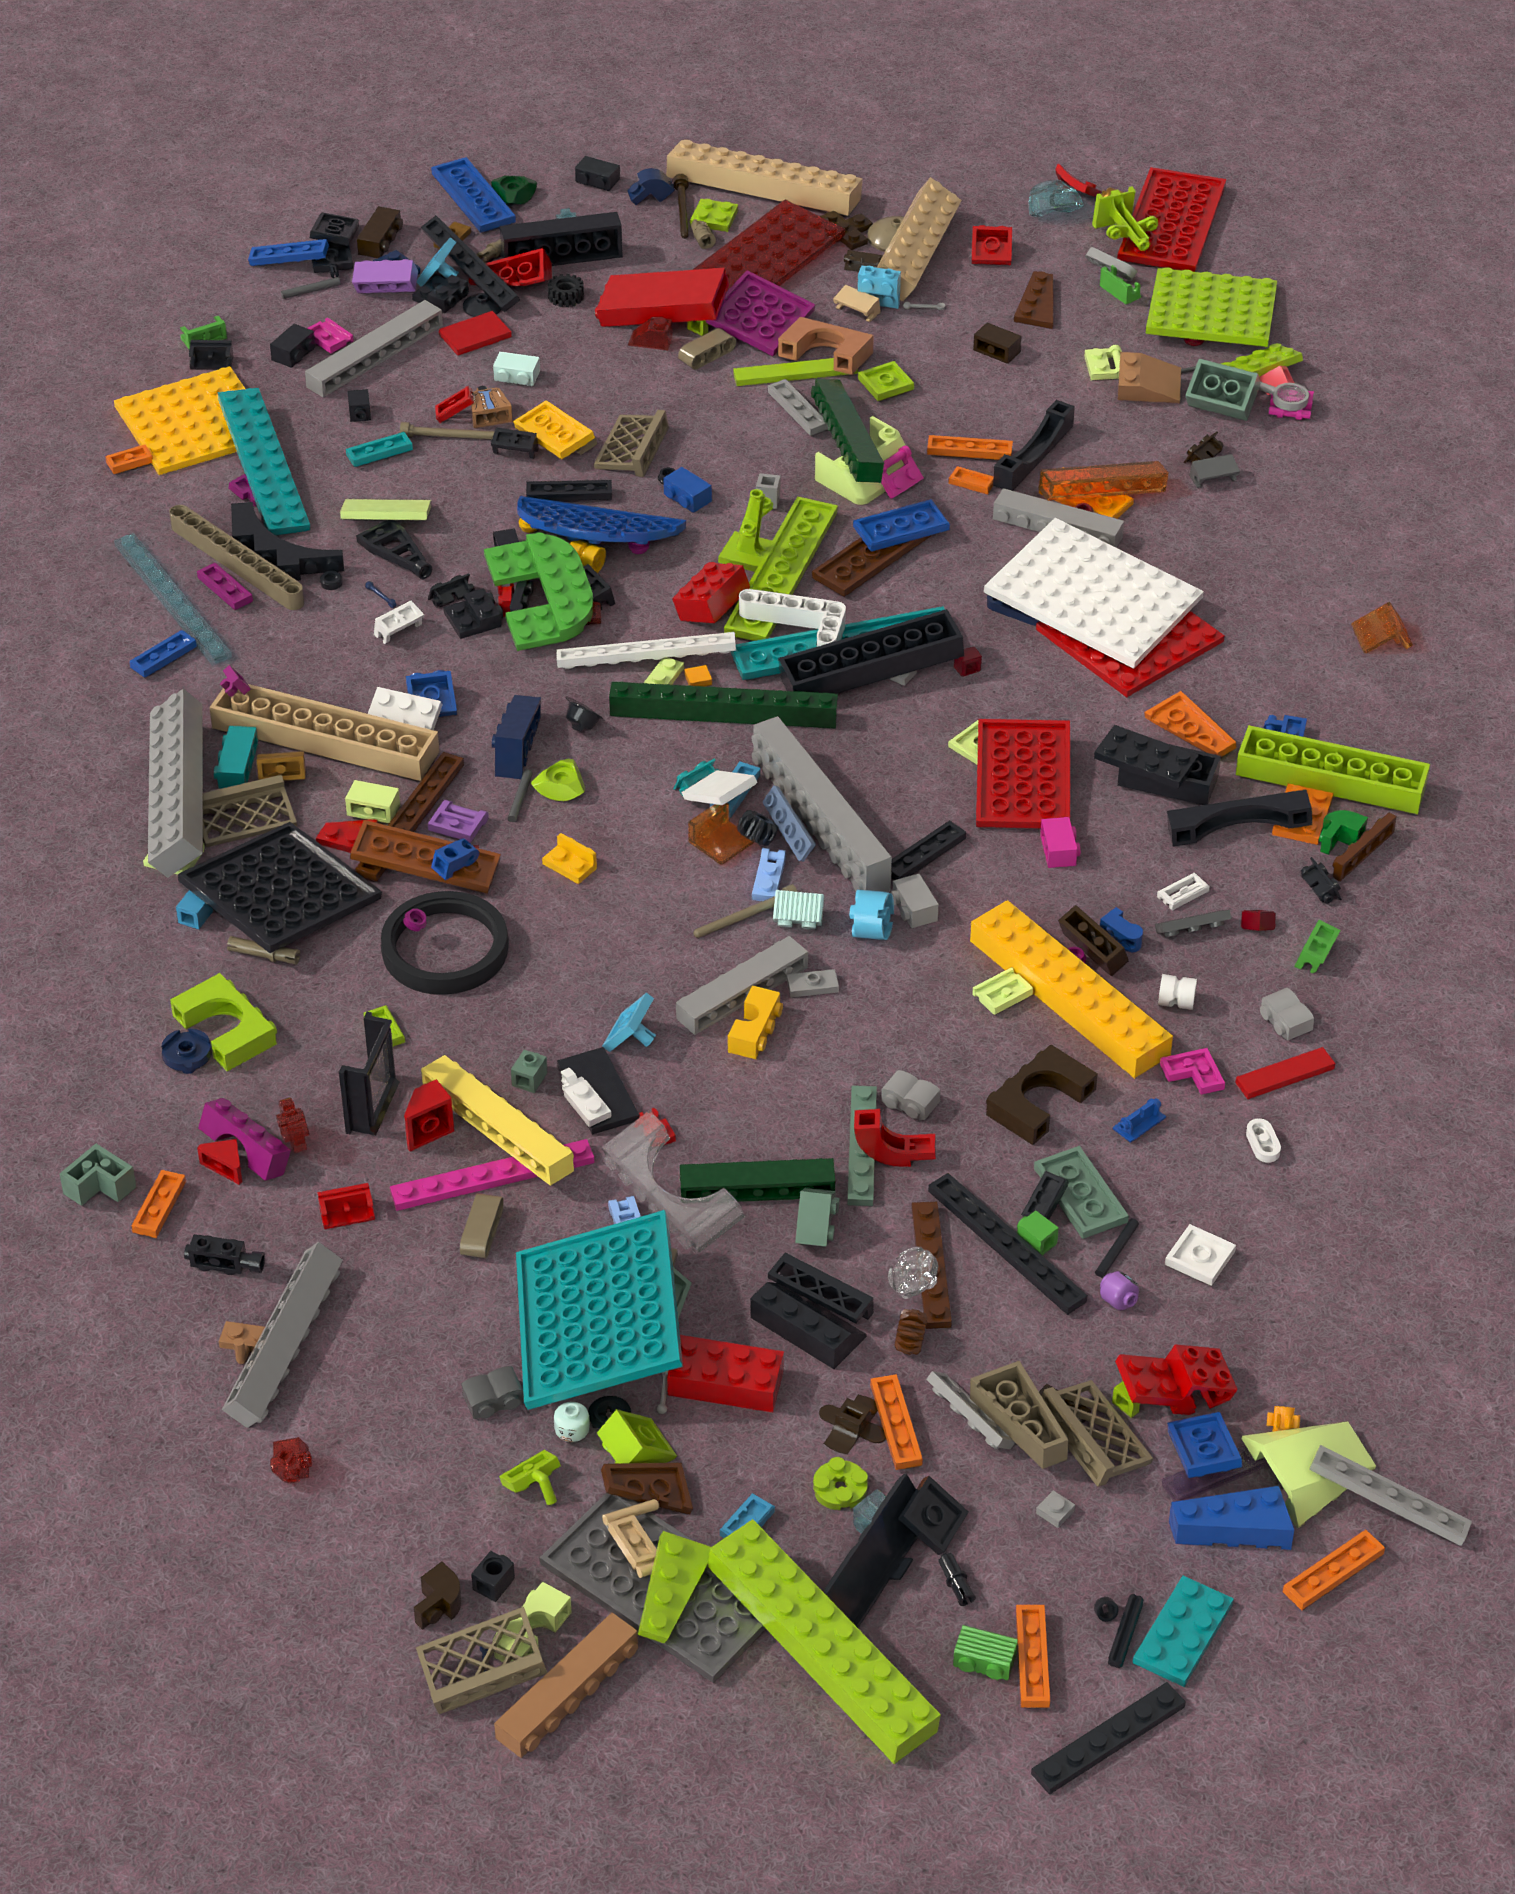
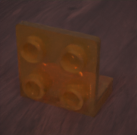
M1390 601L1351 623L1359 644L1366 654L1391 639H1394L1396 644L1401 643L1405 649L1413 646L1400 615Z
M728 803L724 805L714 804L688 822L689 843L720 865H723L754 844L750 839H746L745 836L741 835L737 830V826L729 821Z

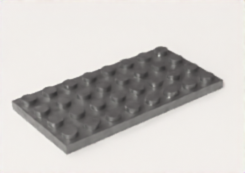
M606 1493L540 1557V1564L639 1631L651 1575L639 1578L637 1571L633 1569L608 1531V1525L606 1526L602 1520L604 1514L637 1505L638 1503L631 1499ZM651 1512L636 1516L656 1549L663 1531L692 1540ZM707 1564L668 1640L665 1643L650 1640L714 1683L766 1628L708 1568Z

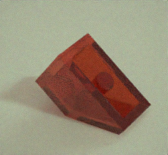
M651 317L632 332L628 346L668 351L672 341V319Z

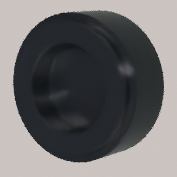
M336 571L323 573L320 576L321 587L326 590L340 588L342 586L341 574Z

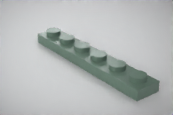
M852 1086L847 1205L873 1206L875 1159L864 1153L856 1141L854 1116L855 1110L876 1109L877 1086Z

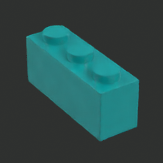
M229 726L227 735H223V750H219L218 753L219 764L214 767V779H217L219 789L248 783L258 747L256 727Z

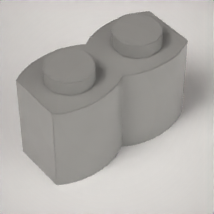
M1284 988L1262 998L1260 1007L1262 1017L1265 1020H1269L1274 1025L1276 1033L1282 1035L1284 1039L1291 1040L1313 1030L1314 1017L1304 1004L1300 1003L1298 997L1289 988Z
M897 1070L882 1088V1102L888 1108L904 1111L911 1118L925 1120L940 1102V1089L928 1081L918 1080L908 1072Z

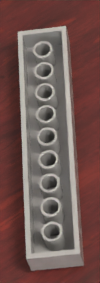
M184 688L178 693L172 694L167 701L160 706L154 707L150 712L148 863L167 878L203 854L202 703Z
M777 716L753 725L752 760L754 764L761 767L766 779H770L775 786L780 788L790 806L795 810L796 815L806 824L809 833L818 839L820 847L829 853L831 861L841 868L843 876L852 882L854 890L890 891L892 857L785 724Z

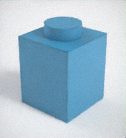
M189 890L176 906L178 923L200 929L212 914L213 908Z

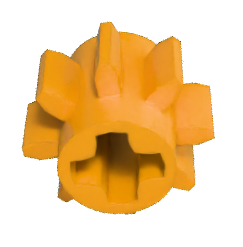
M1274 1406V1413H1267L1266 1426H1273L1272 1432L1296 1429L1300 1427V1415H1294L1295 1408Z

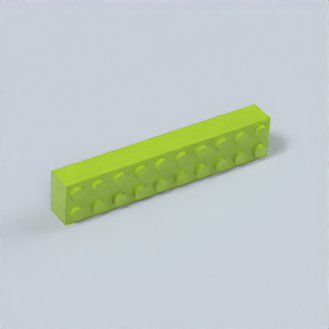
M753 1519L709 1549L708 1568L893 1764L897 1763L938 1732L941 1714Z

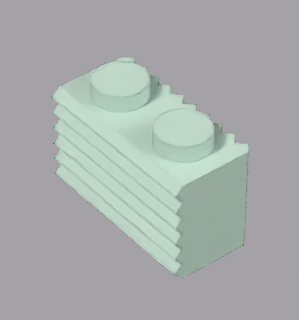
M499 352L493 365L494 380L534 386L540 372V358Z
M776 890L774 922H778L780 927H792V924H802L804 929H816V926H822L824 894Z

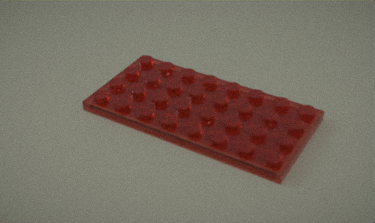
M785 199L693 270L725 268L729 282L727 291L747 270L780 286L844 237L845 228Z

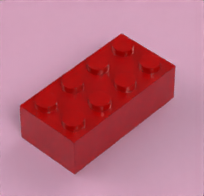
M680 1335L683 1367L668 1371V1396L774 1412L784 1372V1351Z

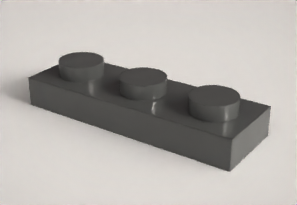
M1219 910L1155 923L1157 933H1165V937L1178 935L1180 929L1187 928L1188 932L1202 930L1201 925L1210 923V928L1225 925L1224 920L1232 918L1230 910Z

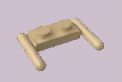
M655 1499L602 1516L603 1523L606 1526L608 1525V1531L633 1569L637 1571L639 1578L651 1575L657 1549L636 1516L657 1510L659 1502Z

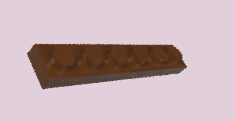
M937 1201L912 1202L911 1210L923 1313H926L928 1317L926 1329L951 1328L952 1320Z

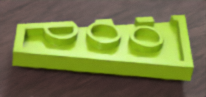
M665 1531L662 1532L658 1542L638 1635L661 1643H665L668 1640L708 1564L710 1546Z

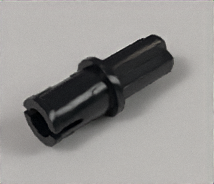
M944 1553L938 1562L947 1578V1586L952 1588L960 1606L968 1605L964 1595L969 1598L971 1603L974 1602L976 1596L966 1580V1572L961 1570L952 1553Z

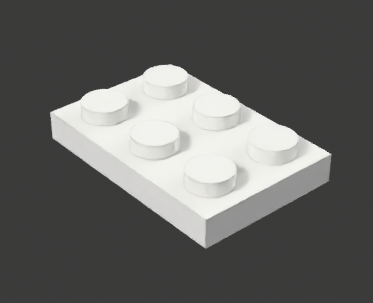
M377 687L368 714L434 730L442 703L438 700Z

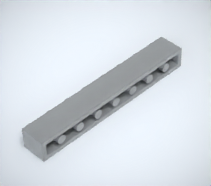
M426 300L422 301L306 370V387L324 398L442 327V310Z
M317 1242L304 1252L222 1408L225 1413L246 1428L256 1422L261 1423L267 1416L269 1410L266 1408L279 1393L277 1387L290 1371L287 1368L289 1363L299 1354L300 1349L298 1346L300 1342L304 1341L308 1336L310 1323L320 1313V1309H318L320 1303L324 1302L330 1294L328 1289L330 1284L340 1274L338 1268L343 1259L320 1242Z

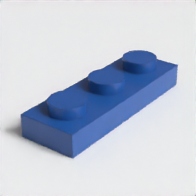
M181 630L130 660V668L146 678L196 648V640Z

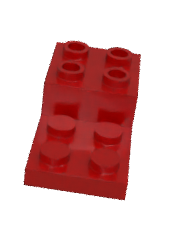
M1175 1344L1166 1358L1120 1354L1115 1360L1132 1403L1170 1406L1173 1414L1191 1415L1195 1413L1197 1407L1192 1396L1195 1390L1200 1391L1210 1409L1230 1401L1238 1390L1219 1348Z

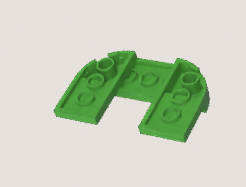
M539 532L527 534L526 541L484 549V556L494 586L540 578L548 601L546 605L506 613V620L517 651L567 641L584 631V626L587 622L591 621L593 615V593L581 559L573 546L561 538Z

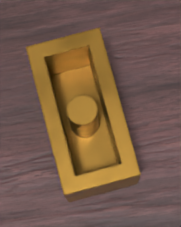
M304 751L258 754V780L282 775L283 780L305 779Z

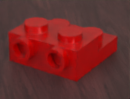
M973 226L971 264L1011 265L1012 227Z

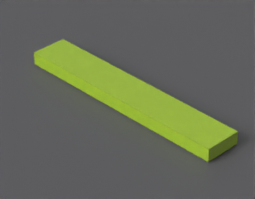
M834 358L733 368V375L737 386L773 383L784 379L792 381L850 374L834 371Z

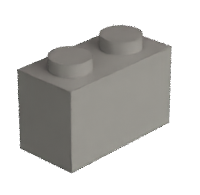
M920 874L893 881V891L890 893L893 895L894 905L899 907L902 919L904 921L907 920L911 928L938 921L939 904Z

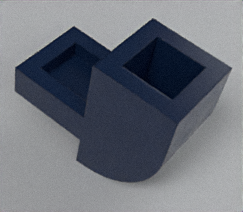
M648 168L638 172L639 181L632 184L627 190L631 201L635 205L640 203L650 193L661 202L675 191L671 179L661 170L655 168Z

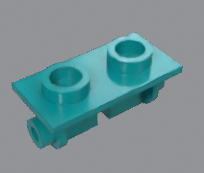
M714 758L708 762L702 761L694 770L682 772L677 776V782L673 789L676 790L680 787L679 791L681 793L713 772L720 771L713 767L716 759Z

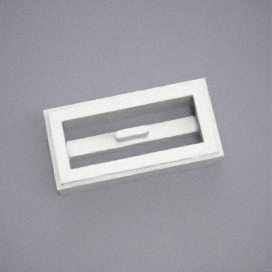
M1193 873L1158 891L1157 897L1163 899V903L1165 905L1169 904V908L1174 910L1209 892L1210 886L1197 874Z

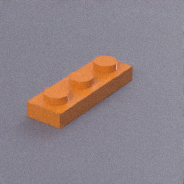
M165 1170L160 1171L131 1225L132 1233L157 1238L186 1183L185 1175Z

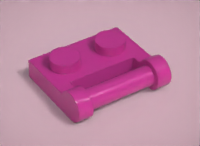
M906 445L899 448L897 453L883 461L884 468L881 484L890 499L924 479L911 456L910 448ZM902 460L904 465L888 475L887 469Z

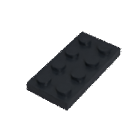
M1117 725L1112 727L1094 752V759L1176 789L1180 788L1195 767L1199 756L1198 754Z

